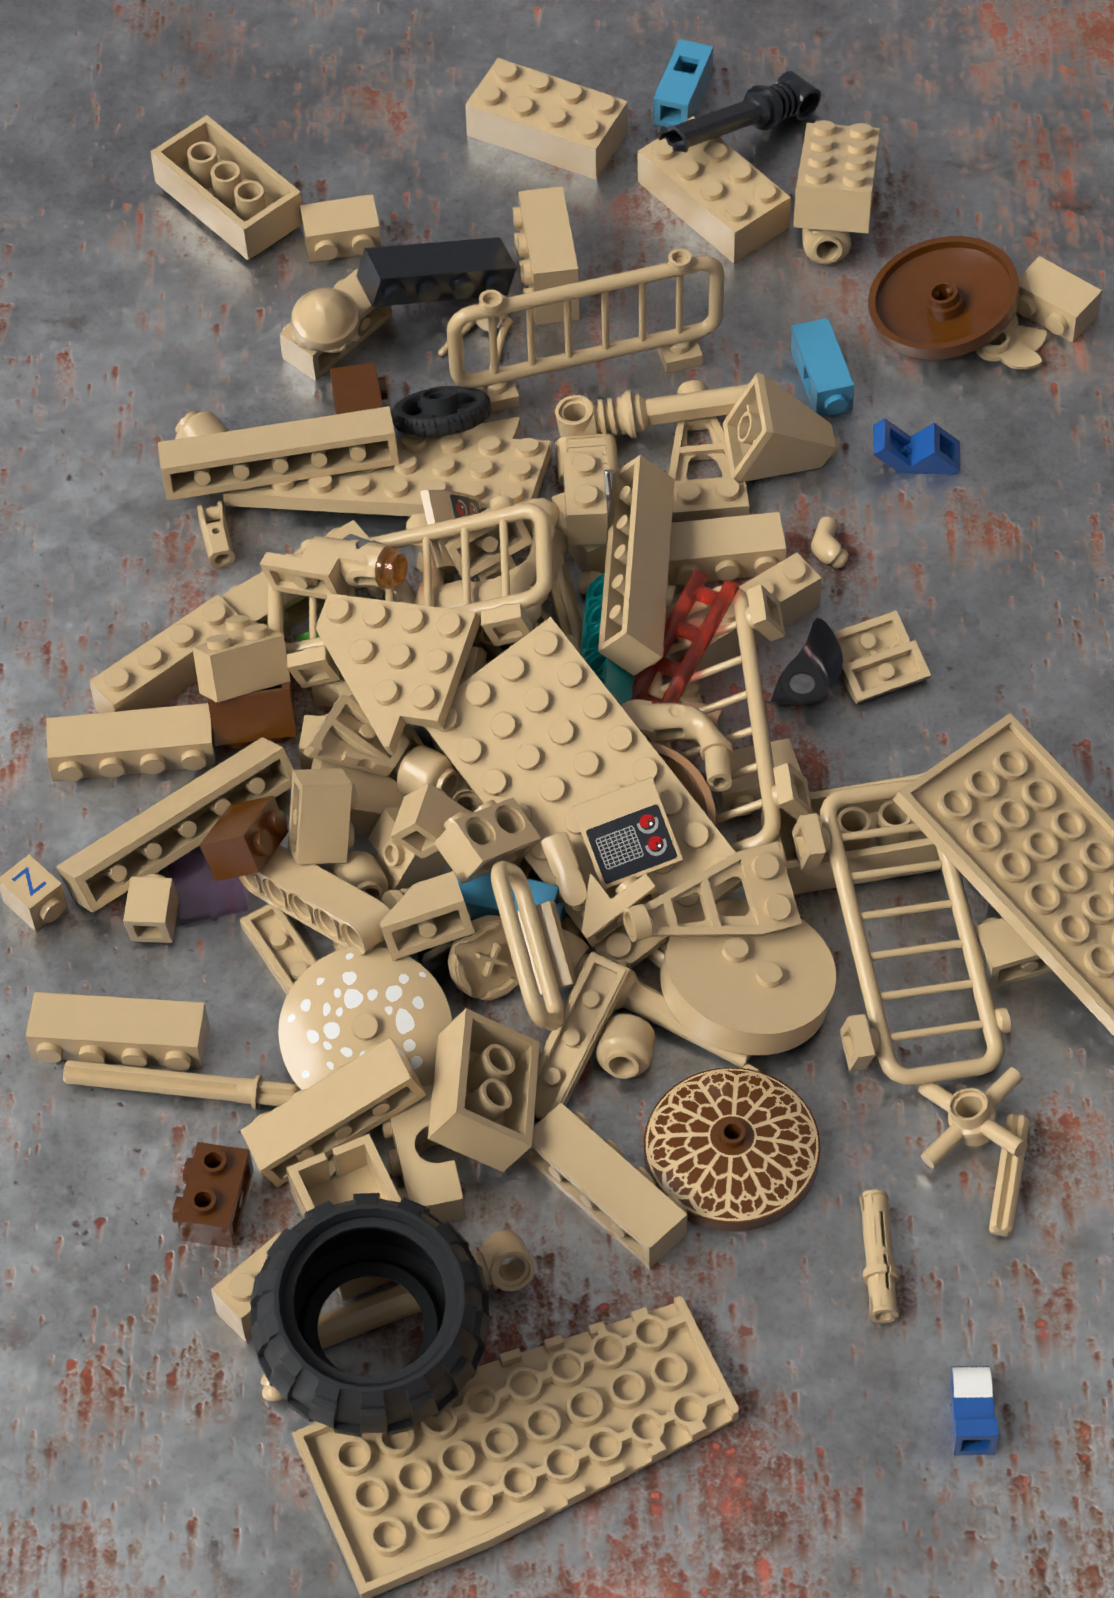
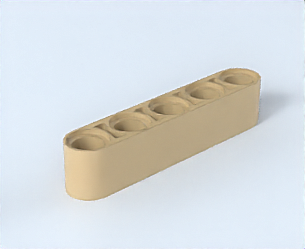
M281 845L277 847L259 873L238 877L244 887L255 896L345 948L357 946L362 950L359 953L360 955L365 954L385 940L380 922L389 913L390 909L384 903L315 864L297 865L290 851Z

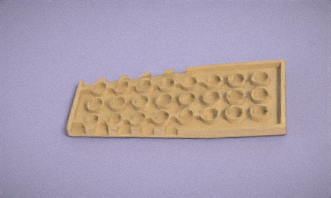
M675 1297L673 1304L648 1311L647 1307L632 1311L630 1318L605 1325L604 1321L589 1325L588 1331L562 1339L561 1335L545 1339L543 1346L520 1353L519 1348L499 1354L500 1360L478 1367L474 1378L468 1381L459 1393L458 1399L438 1417L431 1416L414 1425L413 1430L387 1436L386 1433L362 1434L361 1437L334 1433L333 1428L316 1422L292 1432L293 1440L360 1597H374L495 1546L738 1420L739 1407L683 1297Z

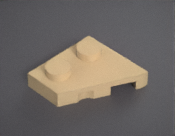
M342 694L335 702L303 754L310 758L387 777L395 768L410 741L401 735L395 755L389 754L360 705L345 694Z

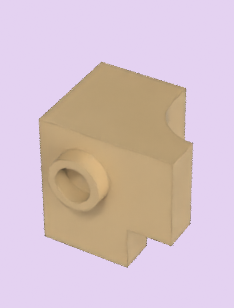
M398 807L385 808L368 837L378 852L375 859L388 879V890L410 888L415 883L439 876L447 863L440 851L421 859L390 837L399 812Z

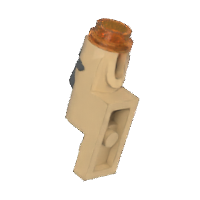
M349 534L343 539L315 536L308 544L301 558L292 554L283 555L266 552L260 562V566L272 590L325 600L328 593L346 595L351 585L386 589L400 586L404 582L408 571L407 558L404 554L399 553L397 549L353 534Z

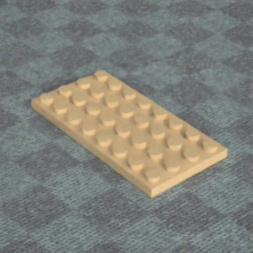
M551 617L458 686L443 729L424 726L483 804L490 800H494L497 804L512 797L515 799L541 837L524 858L543 883L558 886L541 841L551 835L565 831L569 835L582 868L581 873L584 875L587 885L590 874L600 884L572 806L651 776L683 858L679 862L647 873V876L654 883L660 895L736 853ZM733 877L717 885L712 893L715 903L723 900L743 885L741 879ZM620 884L604 889L611 899L617 895L615 890ZM559 890L558 902L565 904V912L582 933L584 911H574L563 900ZM696 893L680 898L673 903L678 922L692 910L703 911L699 894ZM622 924L593 946V949L600 956H605L611 961L617 963L622 961L629 962L631 969L669 941V937H650L632 942L626 932L625 925Z
M1009 713L899 790L893 801L1114 1036V821L1027 729Z

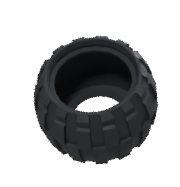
M379 1193L353 1194V1200L334 1205L328 1200L305 1212L304 1219L293 1228L283 1230L268 1249L265 1263L261 1271L255 1276L250 1300L251 1334L258 1362L270 1386L275 1387L287 1401L288 1406L309 1422L317 1421L333 1428L334 1433L361 1437L362 1434L386 1433L387 1436L413 1430L414 1425L431 1416L438 1417L458 1399L459 1393L468 1381L474 1378L485 1352L490 1324L489 1291L483 1269L475 1261L469 1250V1243L451 1223L446 1222L444 1224L430 1214V1208L407 1198H403L401 1202L380 1199ZM377 1276L392 1280L407 1289L420 1307L424 1323L421 1345L410 1363L398 1371L379 1376H360L345 1373L332 1364L321 1347L318 1337V1321L324 1303L341 1285L360 1277Z

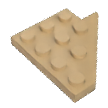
M328 593L315 629L382 745L389 754L395 755L405 724L444 728L481 619L476 612Z

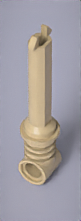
M748 384L647 399L640 394L631 395V390H627L622 396L617 397V402H613L612 398H607V403L604 404L603 399H598L597 405H594L593 400L590 401L587 397L571 395L559 401L555 409L559 435L562 438L599 433L608 434V432H612L613 436H617V431L621 430L622 435H628L633 439L637 438V433L644 432L649 425L727 415Z
M562 929L577 980L590 955V948L581 938ZM627 961L617 963L630 969V963ZM631 970L632 973L614 1010L626 1008L740 1068L759 1071L758 1068L748 1064L753 1055L729 1052L712 1046L693 1035L675 1018L664 999L663 993L638 981L635 972Z
M507 1230L495 1232L485 1240L482 1247H479V1254L476 1255L475 1251L471 1250L475 1261L483 1269L487 1287L492 1285L494 1290L500 1288L501 1290L511 1292L522 1289L533 1279L535 1272L534 1262L523 1240L515 1232ZM515 1257L508 1264H501L507 1258ZM401 1285L320 1315L318 1337L322 1349L421 1310L415 1298L407 1289Z

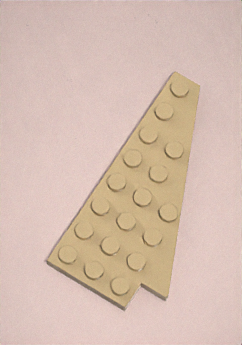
M518 417L482 423L470 430L447 436L417 437L406 434L402 439H396L399 465L226 491L222 495L224 506L412 516L413 514L425 513L421 497L422 491L449 490L478 498L481 511L483 512L490 508L491 500L497 496H509L514 499L515 505L524 504L531 499H537L552 454L551 441L533 438L519 439L521 421Z

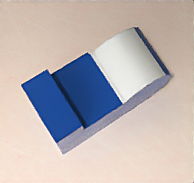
M951 1366L950 1415L953 1455H995L999 1432L994 1411L990 1367ZM966 1440H981V1441L976 1442V1443H971V1442H968V1441H966Z

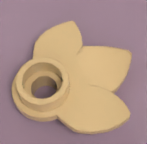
M1015 314L1010 324L1001 334L988 344L975 350V352L987 361H1001L1014 369H1033L1042 364V359L1037 351L1042 348L1047 338V331L1019 326L1018 318Z

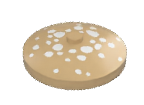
M355 946L344 948L322 957L298 977L284 1001L278 1031L279 1045L285 1067L299 1090L311 1087L327 1077L333 1069L345 1066L363 1055L372 1045L382 1043L390 1037L408 1057L422 1086L433 1085L438 1035L452 1022V1016L442 988L430 972L420 963L409 956L392 960L389 949L375 946L365 954L360 955L359 953L362 950Z

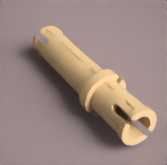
M872 1189L864 1191L859 1196L866 1256V1268L862 1272L863 1282L868 1286L870 1320L876 1323H890L899 1317L895 1284L899 1281L898 1268L894 1266L892 1256L888 1193L883 1190Z

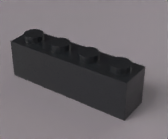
M494 237L364 248L356 277L371 306L382 307L479 298L480 294L486 290H496L503 295H508L517 266L501 238Z

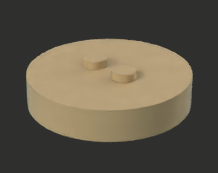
M724 899L715 903L717 912L724 916H744L750 910L747 899ZM692 910L679 923L703 921L705 919L704 912ZM801 919L802 924L761 936L669 937L661 966L660 983L664 999L670 1011L688 1031L712 1046L733 1053L770 1055L785 1052L803 1044L821 1027L827 1015L836 986L834 959L822 937L803 919Z

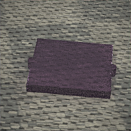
M198 850L195 855L181 857L168 865L170 878L173 879L179 896L177 913L180 925L205 919L216 921L219 916L248 911L244 888L240 879L235 877L215 881L202 850Z

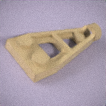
M691 380L681 384L678 387L677 393L708 390V387L702 381ZM717 417L677 421L668 475L675 479L672 522L749 515L746 481L738 483L731 478L725 435ZM709 430L713 444L687 446L688 431ZM714 459L722 472V477L694 480L687 478L690 461Z
M778 841L738 851L648 903L631 906L623 910L625 929L632 942L650 937L761 936L802 924ZM733 877L741 879L750 909L749 912L744 916H724L718 913L712 894L717 885ZM690 894H699L705 919L699 922L679 923L676 919L673 903Z

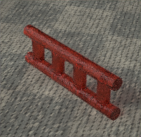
M694 569L665 623L663 658L655 665L639 672L633 683L632 700L652 701V704L679 702L740 588L737 584L725 580L718 592L704 587L709 576L700 570ZM696 601L711 606L700 627L685 622ZM677 636L692 642L681 663L666 658ZM658 672L673 677L662 699L647 693Z

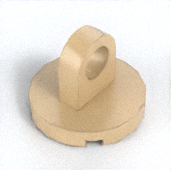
M486 915L471 921L475 931L474 934L453 941L448 957L450 977L461 991L471 997L491 1001L507 995L519 985L501 917Z

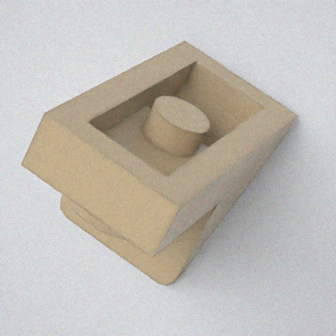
M646 873L638 879L636 876H632L617 887L615 890L617 895L612 899L594 876L590 874L582 933L591 947L624 924V908L639 904L644 905L660 896L656 886Z

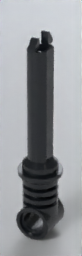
M787 71L771 86L756 85L750 88L742 102L671 126L668 129L662 126L658 140L666 139L674 151L687 152L689 147L750 125L763 131L772 129L777 125L778 121L794 116L802 121L809 118L817 109L821 100V91L793 71Z

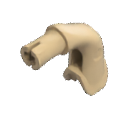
M640 699L630 700L622 704L624 711L649 742L663 743L684 740L699 743L700 756L705 762L709 789L715 792L730 789L732 785L730 759L733 757V747L731 742L703 711L692 705L679 703L652 704V701Z

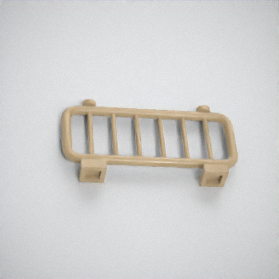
M678 248L669 253L668 262L507 298H502L501 293L496 290H486L480 294L479 304L462 308L448 322L447 342L451 378L460 387L476 388L485 392L490 398L491 412L520 406L519 394L514 380L655 348L658 350L666 373L702 366L703 354L697 339L713 333L722 323L724 316L725 273L723 265L714 257L707 255L692 257L691 253L686 249ZM707 271L709 272L708 316L700 323L683 327L684 275ZM676 277V328L646 335V283ZM638 285L639 337L610 343L609 291ZM601 293L602 345L573 351L571 300ZM564 302L565 353L536 359L533 308ZM526 310L528 361L499 367L496 316ZM488 318L491 369L467 373L464 366L462 329L470 322Z
M509 496L493 498L490 502L491 511L367 539L388 545L392 548V553L393 549L423 543L424 605L432 606L431 540L461 534L463 605L449 609L476 612L479 618H481V626L495 647L517 642L534 630V625L524 609L540 603L546 598L552 588L553 562L549 516L542 507L532 503L515 505L514 499ZM529 519L534 522L537 580L530 590L510 595L507 523ZM499 525L502 597L471 604L469 532ZM312 539L302 542L301 554L295 556L301 558ZM393 579L385 587L386 601H394ZM268 582V628L284 635V592L272 590ZM350 586L347 596L355 597V586ZM309 597V639L295 643L285 642L287 669L302 688L340 680V670L322 639L318 637V632L315 629L318 621L317 598Z
M762 584L747 589V594L737 586L723 585L666 607L665 625L719 603L731 601L734 605L736 621L666 647L663 651V657L737 629L740 656L663 685L660 660L655 665L639 672V674L645 673L649 701H652V704L665 703L664 693L742 664L746 691L698 708L705 714L745 699L748 702L751 726L725 737L730 742H734L752 735L756 762L731 771V779L733 780L758 771L762 799L718 814L717 824L762 807L765 821L763 829L755 836L730 844L736 853L772 843L777 838L781 828L780 809H784L797 821L800 815L812 814L807 778L789 763L774 767L754 630H758L770 642L785 637L780 601ZM671 742L657 743L671 749ZM700 745L679 754L687 759L699 755Z
M914 780L843 788L832 792L824 800L820 809L821 828L817 813L800 815L792 834L801 871L818 869L827 852L829 854L870 1023L869 1028L865 1014L848 1016L840 1029L849 1071L866 1069L874 1058L875 1053H877L883 1072L892 1081L901 1085L915 1086L981 1076L992 1072L1002 1060L1004 1054L1002 1034L1010 1033L1011 1021L1006 1008L995 1009L960 871L937 848L938 861L850 872L843 842L921 830L913 823L841 833L837 819L838 809L845 805L894 799L899 790ZM942 869L950 900L860 912L853 881ZM952 908L959 940L870 952L863 925L864 920ZM962 948L970 980L880 993L872 961ZM972 988L980 1020L896 1033L889 1032L882 1001ZM983 1029L987 1045L986 1054L980 1058L906 1068L898 1063L892 1042Z

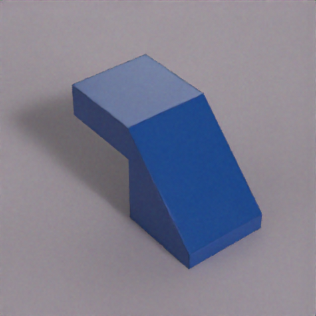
M886 418L873 425V455L897 472L915 474H956L960 472V441L937 424L933 423L912 436L905 433Z

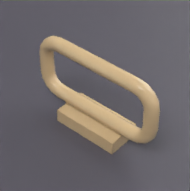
M506 861L497 862L492 867L491 883L526 1009L532 1021L538 1027L545 1030H557L563 1025L565 1017L560 990L574 986L577 980L555 902L547 901L535 905L530 885L523 871L513 863ZM510 885L513 889L519 911L516 909ZM541 996H543V998H544L546 1008H545V1006H544V1004H543V1001H542Z

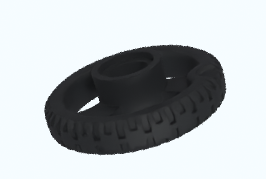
M460 386L433 387L413 393L400 400L392 409V421L397 430L412 436L439 437L453 435L470 430L483 423L491 414V402L485 392L476 388L469 389ZM422 411L421 414L416 415V416H412V415H414V414H416V413Z

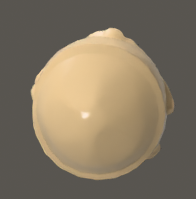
M319 288L304 294L296 302L291 313L292 341L300 347L308 348L309 350H319L327 353L344 351L346 346L349 347L352 343L358 342L360 338L358 330L361 315L356 302L349 294L336 288Z

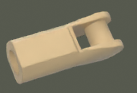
M217 501L216 506L207 508L197 505L198 518L210 565L215 569L232 565L236 556L222 501Z
M565 831L551 835L542 840L541 844L553 875L556 878L562 898L574 911H584L588 885L584 875L581 873L582 868L569 835Z

